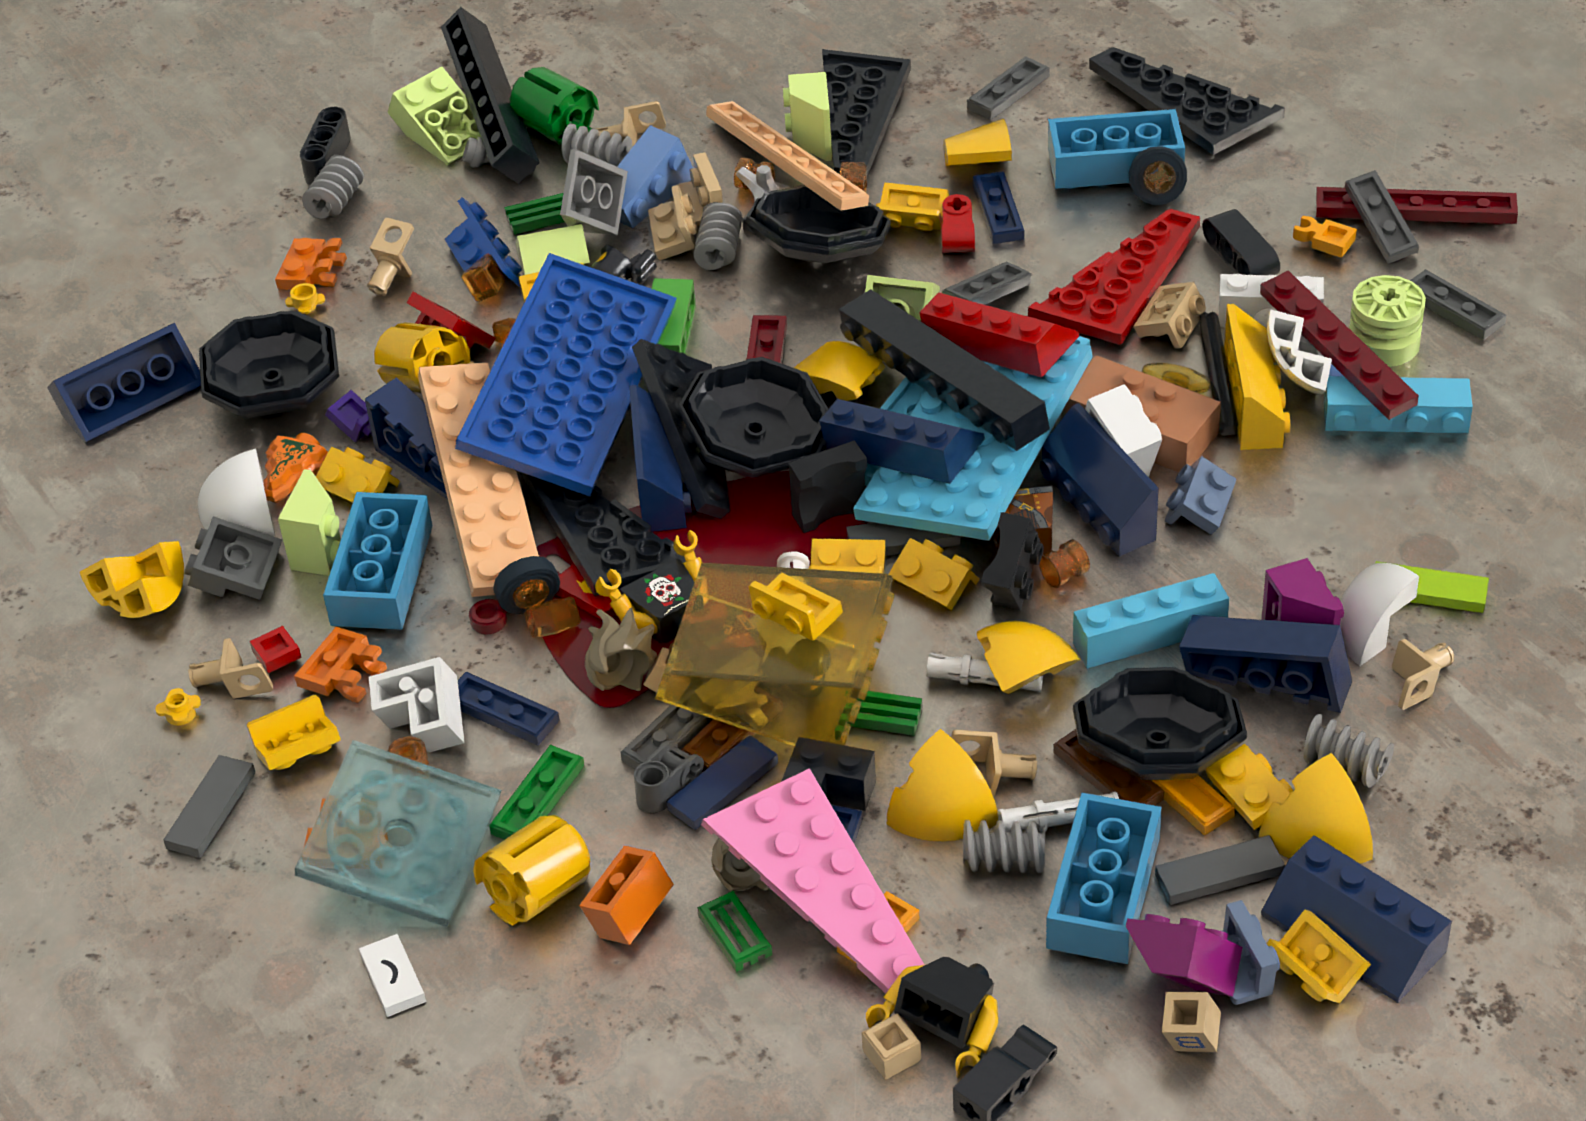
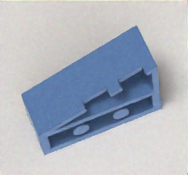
M650 125L617 166L628 171L620 223L634 228L649 216L648 209L665 203L673 196L672 186L691 181L690 169L693 166L680 138Z

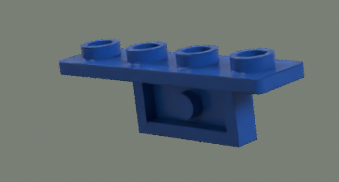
M461 197L457 202L468 218L444 240L465 274L475 282L497 263L501 271L520 287L519 276L521 275L519 273L523 269L513 257L508 256L511 252L508 246L499 237L496 238L499 232L490 221L485 220L488 216L487 213L477 202L474 201L470 204Z

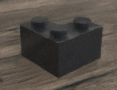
M798 737L782 781L810 768L831 805L866 811L876 783L875 752Z

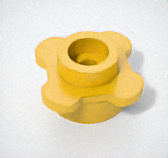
M302 283L294 286L290 291L291 297L285 300L287 307H294L302 314H309L315 310L316 305L325 302V296L322 293L317 294L314 285Z
M175 688L169 691L164 702L156 705V714L158 716H165L168 723L172 725H185L194 719L196 715L195 708L200 707L201 699L198 695L191 696L186 694L183 689Z

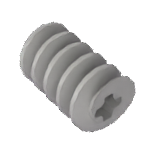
M572 123L567 125L562 138V155L566 163L569 162L570 150L577 149L617 167L633 147L629 136H626L622 142L620 134L615 133L611 138L608 131H603L599 136V131L595 128H592L588 133L587 127L580 126L577 130L576 125Z
M336 154L331 156L320 170L319 175L315 177L314 182L310 184L308 190L303 194L302 202L306 211L312 217L318 219L337 217L342 212V208L347 205L348 200L352 198L353 193L357 191L358 186L363 182V170L357 163L343 155Z
M713 202L705 205L703 208L694 258L698 265L705 270L720 269L735 259L743 219L741 212L735 206L727 203Z
M1317 714L1313 718L1305 737L1303 751L1305 762L1313 764L1322 757L1332 753L1345 772H1347L1351 781L1356 782L1362 777V783L1365 787H1373L1389 766L1394 751V744L1390 743L1384 751H1380V738L1375 737L1368 746L1365 744L1366 732L1360 731L1353 740L1350 738L1351 726L1346 725L1340 733H1336L1337 721L1331 719L1325 728L1321 727L1322 714Z
M965 820L963 864L965 860H968L971 870L976 872L981 861L984 860L988 872H993L997 861L1000 860L1004 871L1010 872L1013 862L1017 861L1021 873H1025L1030 861H1033L1037 873H1042L1045 867V826L1042 833H1039L1035 822L1030 821L1026 832L1022 833L1019 822L1013 821L1010 831L1006 832L1003 822L997 821L994 831L990 832L987 822L981 820L977 832H974L970 820Z

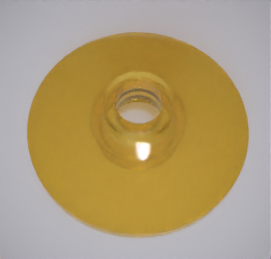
M1149 363L1142 368V372L1199 394L1205 393L1210 389L1211 382L1206 376L1184 366L1170 363Z

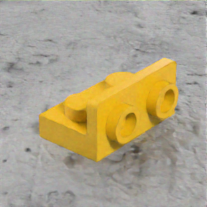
M812 539L811 566H809L808 572L811 585H817L818 588L825 590L837 589L839 585L853 586L858 590H873L876 586H884L885 540Z

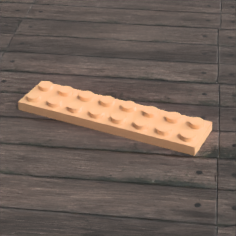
M488 363L419 367L418 379L471 596L495 595L493 590L495 579L505 567L521 558L539 555L516 470L455 449L457 437L490 373ZM539 579L526 581L517 587L515 591H524L531 588Z

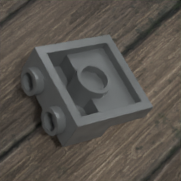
M213 516L208 530L201 528L195 544V549L200 550L198 555L191 553L184 574L190 576L188 586L223 597L226 589L261 600L283 539Z

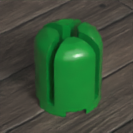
M545 67L531 68L525 72L524 77H519L513 85L509 98L511 107L518 116L523 118L526 127L559 145H562L564 131L570 123L575 124L577 130L580 126L587 127L589 133L592 129L589 126L593 120L594 110L599 111L598 100L592 91Z

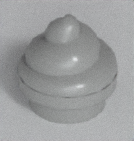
M479 136L476 139L468 138L462 161L469 163V166L473 168H479L483 164L490 163L482 139Z

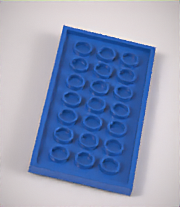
M549 253L457 437L455 449L591 496L631 406L629 386H640L643 379L632 346L640 339L654 344L659 343L677 298Z

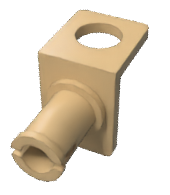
M654 101L624 107V118L621 124L595 129L599 131V136L603 131H608L611 138L615 133L620 134L622 142L626 136H629L632 140V146H634L638 133L645 132L650 125L663 129L666 127V121L660 103ZM644 111H650L657 118L652 123H644L639 119V115Z
M391 218L383 220L370 246V250L378 262V266L370 282L367 284L371 292L380 296H386L395 274L408 278L411 277L412 271L403 258L402 252L414 230L412 224ZM396 228L402 231L400 239L396 242L390 243L385 241V235L389 230Z
M226 638L223 641L220 659L189 665V679L194 688L224 682L233 699L271 692L273 690V683L261 663L242 666V658L230 638ZM243 675H254L260 680L258 684L253 686L245 685L240 681Z
M1406 639L1398 642L1392 669L1405 679L1398 707L1402 710L1433 695L1440 669L1448 667L1454 662V652L1450 646L1445 648L1446 643H1439L1422 652ZM1417 688L1418 691L1411 696L1413 689Z
M952 731L951 738L958 744L970 740L980 744L976 750L965 752L972 761L985 762L987 784L993 797H995L1001 777L1035 779L1037 771L1036 755L1002 753L998 745L997 732Z

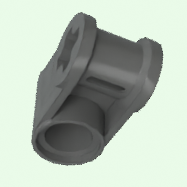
M672 740L664 741L634 771L635 794L638 807L648 813H658L667 808V801L702 773L704 767L703 758L697 754L689 755L678 749V744Z

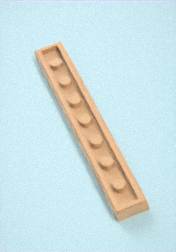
M731 101L707 106L706 116L840 211L868 206L869 195L735 102Z

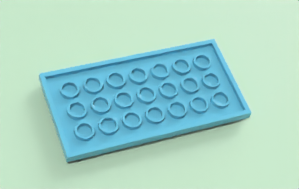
M1073 343L1042 378L983 361L1045 402L1050 430L1018 451L1004 442H998L992 434L981 427H976L970 419L959 412H954L946 403L937 397L933 398L925 391L910 416L984 433L985 440L950 484L879 466L853 508L856 520L989 541L998 526L1001 512H1006L1093 357L1091 346Z

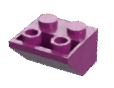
M1308 558L1265 571L1261 620L1340 625L1341 618L1344 617L1343 605L1337 596H1333L1328 589L1322 572L1316 571Z
M1145 914L1144 920L1127 918L1126 928L1152 973L1197 992H1208L1209 994L1233 997L1243 947L1227 940V933L1205 928L1206 924L1204 922L1189 918H1180L1179 924H1172L1170 919L1154 914Z

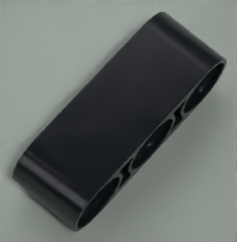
M328 107L318 114L300 151L304 178L309 185L314 182L315 177L319 175L320 170L331 156L336 154L344 155L351 136L346 112L341 107Z
M1232 209L1203 220L1202 230L1206 241L1235 274L1277 275L1280 272V261L1274 248L1237 209Z

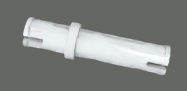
M929 653L927 677L957 680L962 685H968L969 682L999 686L987 661L972 659V655L966 654L963 657H952ZM1043 676L1021 687V689L1041 692Z
M1117 792L1098 795L1119 799ZM1080 798L1049 803L1035 800L1029 806L999 809L998 821L1003 822L1006 832L1010 831L1013 821L1019 822L1022 831L1027 830L1030 821L1035 822L1038 832H1042L1044 826L1045 831H1047V827L1073 823L1076 811L1069 813L1064 811L1076 810ZM1050 813L1054 814L1049 816H1040L1036 818L1024 819V817L1039 816Z

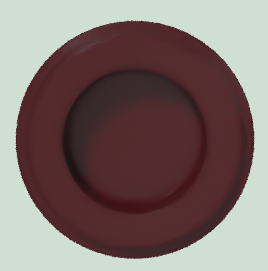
M484 599L478 601L469 610L471 627L477 633L494 634L502 630L507 623L506 611L499 605L498 600Z

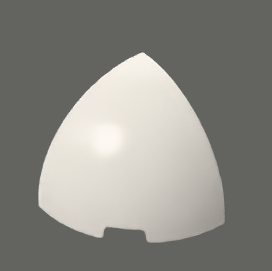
M1270 309L1267 321V335L1276 363L1283 373L1295 384L1309 392L1322 395L1326 391L1332 359L1324 357L1301 335L1304 318Z
M256 449L240 453L226 460L203 483L198 496V513L200 521L206 530H208L214 516L276 537Z
M1376 563L1360 572L1344 592L1341 599L1344 617L1341 618L1340 627L1346 654L1359 666L1386 648L1390 616L1416 598L1419 576L1414 572L1396 564Z

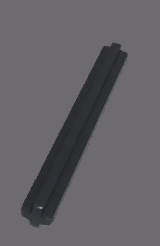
M1213 311L1209 314L1203 312L1200 315L1199 324L1212 397L1221 402L1219 433L1222 436L1228 434L1233 436L1238 432V420L1219 318Z

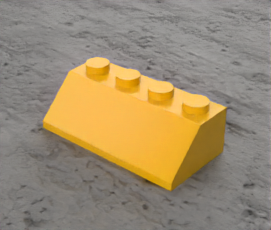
M1227 304L1224 350L1238 420L1237 434L1240 450L1283 448L1284 433H1290L1289 412H1283L1286 406L1284 388H1278L1281 384V371L1278 365H1274L1276 361L1268 342L1267 328L1235 304Z

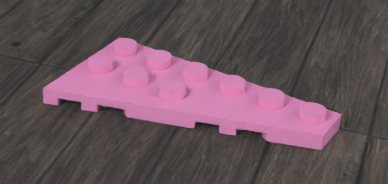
M810 768L702 820V827L711 835L714 833L729 846L728 850L739 860L743 859L760 875V879L804 920L807 922L810 920L821 930L828 942L835 948L839 947L855 961L857 968L885 994L906 967L925 965Z

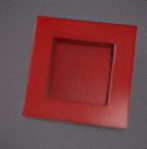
M284 626L249 641L252 652L267 673L302 658L298 645Z

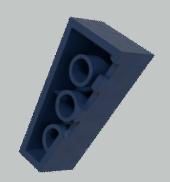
M396 377L365 398L375 450L448 500L425 404Z
M1192 615L1179 645L1185 671L1193 676L1235 686L1238 681L1247 683L1255 689V692L1270 695L1272 690L1294 695V702L1306 705L1309 704L1310 700L1328 704L1327 710L1338 713L1342 711L1352 684V676L1340 625Z

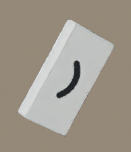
M398 934L359 948L362 961L387 1017L426 1002L423 989Z

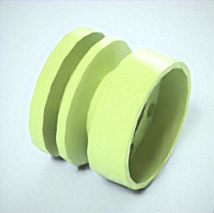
M1382 275L1368 278L1360 282L1353 291L1349 329L1389 367L1402 365L1412 360L1419 352L1426 297L1422 289L1414 282L1399 276Z

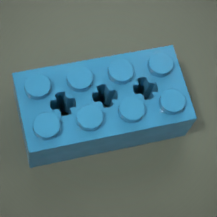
M1176 109L1048 119V153L1055 189L1129 183V169L1132 161L1141 151L1149 147L1163 146L1172 149L1185 162V145ZM1161 163L1150 166L1146 172L1147 182L1169 181L1170 179L1169 168Z
M356 492L323 594L330 626L403 629L433 527L427 495Z
M1081 793L1046 918V949L1128 964L1134 940L1126 928L1127 918L1140 919L1160 840L1162 807Z

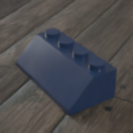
M172 323L53 380L47 389L63 418L80 438L87 442L200 387L201 378L200 369L176 324Z
M631 385L629 390L636 477L642 519L651 525V532L687 528L685 513H692L689 491L683 492V489H687L686 483L650 393L637 385Z
M837 399L819 420L823 438L826 440V450L855 440L866 456L868 464L948 484L954 480L985 440L984 433L841 399Z
M1079 403L1073 405L1042 446V461L1039 464L1042 475L1046 480H1051L1059 489L1062 498L1066 502H1070L1078 510L1082 520L1087 524L1089 523L1097 531L1101 541L1105 545H1109L1119 557L1156 541L1159 488Z
M1314 835L1288 860L1261 910L1263 917L1285 931L1290 929L1304 909L1314 913L1371 964L1360 979L1397 1003L1447 952L1452 920Z

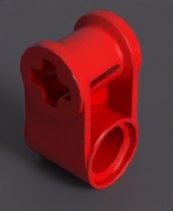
M961 194L950 195L942 203V254L975 252V228L972 221L971 200Z

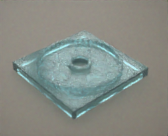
M352 740L296 864L294 876L448 928L500 800L502 790ZM392 828H404L411 833L413 841L405 846H395L390 844L384 835Z

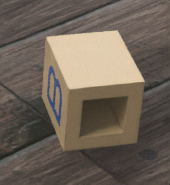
M1166 992L1162 1034L1175 1051L1217 1052L1221 1011L1208 992Z

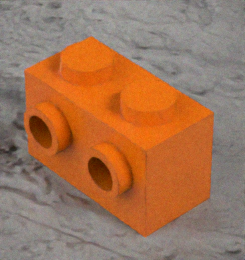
M623 846L579 906L600 938L630 945L674 884L654 852Z

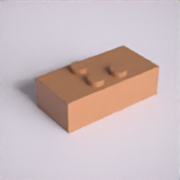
M1096 355L1088 364L1061 412L1062 420L1073 405L1079 403L1085 409L1088 399L1125 384L1131 394L1139 398L1144 413L1150 422L1158 426L1161 432L1162 442L1154 463L1179 473L1186 464L1191 466L1198 460L1218 435L1221 402Z

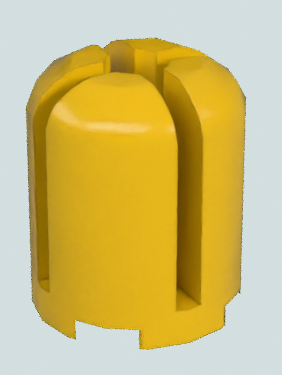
M407 322L399 323L395 327L387 329L380 336L374 350L375 364L383 365L377 370L381 379L387 384L397 377L412 392L422 393L418 379L419 367L459 365L471 362L470 351L465 339L455 334L451 329Z
M556 815L540 816L475 860L473 872L476 885L483 882L488 894L495 902L489 908L501 920L514 926L518 922L529 921L583 884L589 875L591 861L587 845L578 831L562 818Z

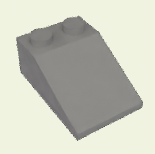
M571 149L560 212L567 226L582 224L585 233L618 235L628 171L577 149Z

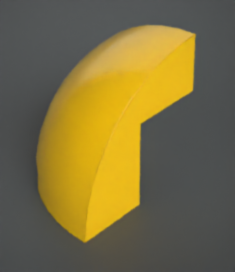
M179 541L159 542L135 556L104 558L79 573L86 588L100 605L112 607L116 611L121 612L120 616L138 618L160 612L168 608L177 599L183 585L184 561Z
M1008 621L986 626L977 631V638L985 650L984 656L1002 692L1006 694L1018 690L1048 672L1055 675L1081 660L1075 650L1062 637L1037 624Z
M939 729L924 743L909 762L913 772L909 775L908 781L901 787H895L887 811L886 824L902 834L921 840L941 842L963 839L965 820H970L974 832H977L981 820H985L990 829L998 821V811L992 792L976 764L954 739L942 729Z
M1332 753L1308 766L1292 780L1295 790L1289 794L1287 799L1281 802L1274 801L1271 804L1260 827L1259 837L1270 835L1279 854L1289 859L1313 835L1360 864L1373 859L1372 835L1363 804L1349 776Z

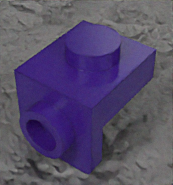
M352 390L348 391L327 409L325 416L353 442L356 443L364 435L367 437L372 436L366 404Z

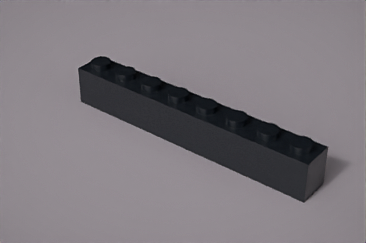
M460 7L441 26V30L491 166L519 184L526 176L533 173L540 162L523 118L518 116L510 105L509 98L512 90L487 25Z
M870 289L839 308L842 321L840 329L848 341H854L864 348L869 355L876 356L890 369H895L903 374L909 382L916 383L925 389L933 398L937 397L954 412H959L970 419L976 427H981L992 434L998 442H1004L1018 451L1050 430L1046 406L1043 400Z

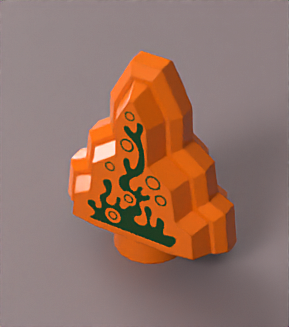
M299 433L295 438L277 436L271 442L266 451L268 460L265 468L268 475L263 481L267 501L278 503L286 498L293 491L304 469L311 470L314 475H317L328 451L320 445L315 437L307 433Z

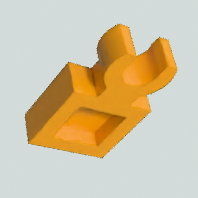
M1302 216L1300 226L1295 225L1293 228V238L1301 242L1312 241L1311 248L1340 258L1344 256L1354 243L1357 233L1355 228L1327 219L1323 224H1319L1310 216Z

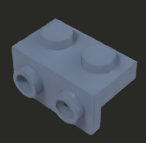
M1203 456L1191 466L1186 464L1175 479V482L1178 483L1177 489L1173 491L1166 502L1169 510L1165 522L1172 525L1182 515L1212 535L1220 527L1237 479Z
M1242 900L1226 904L1222 931L1228 934L1227 940L1243 947L1233 997L1229 996L1233 1004L1238 1005L1273 995L1276 971L1280 969L1276 950L1273 946L1266 944L1258 918L1254 914L1250 915Z

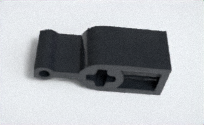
M1023 1024L1001 1048L998 1046L992 1048L953 1087V1110L968 1121H1000L1025 1095L1032 1084L1034 1076L1054 1059L1057 1054V1046Z

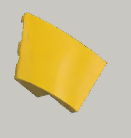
M1004 118L943 139L945 166L1012 161L1010 137Z
M829 341L793 368L808 373L819 394L833 391L837 399L849 401L859 398L863 394L861 389L872 384L876 376L886 366L882 360L874 355H869L861 347L843 341Z

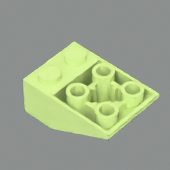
M443 67L432 71L392 94L387 113L407 137L447 165L463 157L469 137L475 139L478 136L481 137L466 95Z

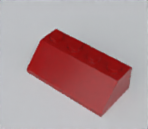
M939 292L919 312L922 323L981 361L1041 378L1079 337L1078 331Z

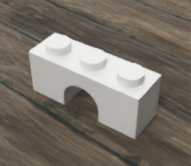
M1220 274L1218 303L1220 327H1225L1227 304H1235L1252 318L1260 310L1274 308L1260 294V285L1277 275ZM1295 276L1324 304V277Z

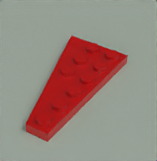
M1171 208L1145 225L1143 232L1134 239L1128 237L1122 241L1120 248L1114 253L1106 252L1073 275L1072 282L1062 289L1056 287L1050 291L1048 299L1040 304L1034 302L1028 307V317L1076 330L1078 333L1121 345L1158 287L1161 286L1200 228V216Z

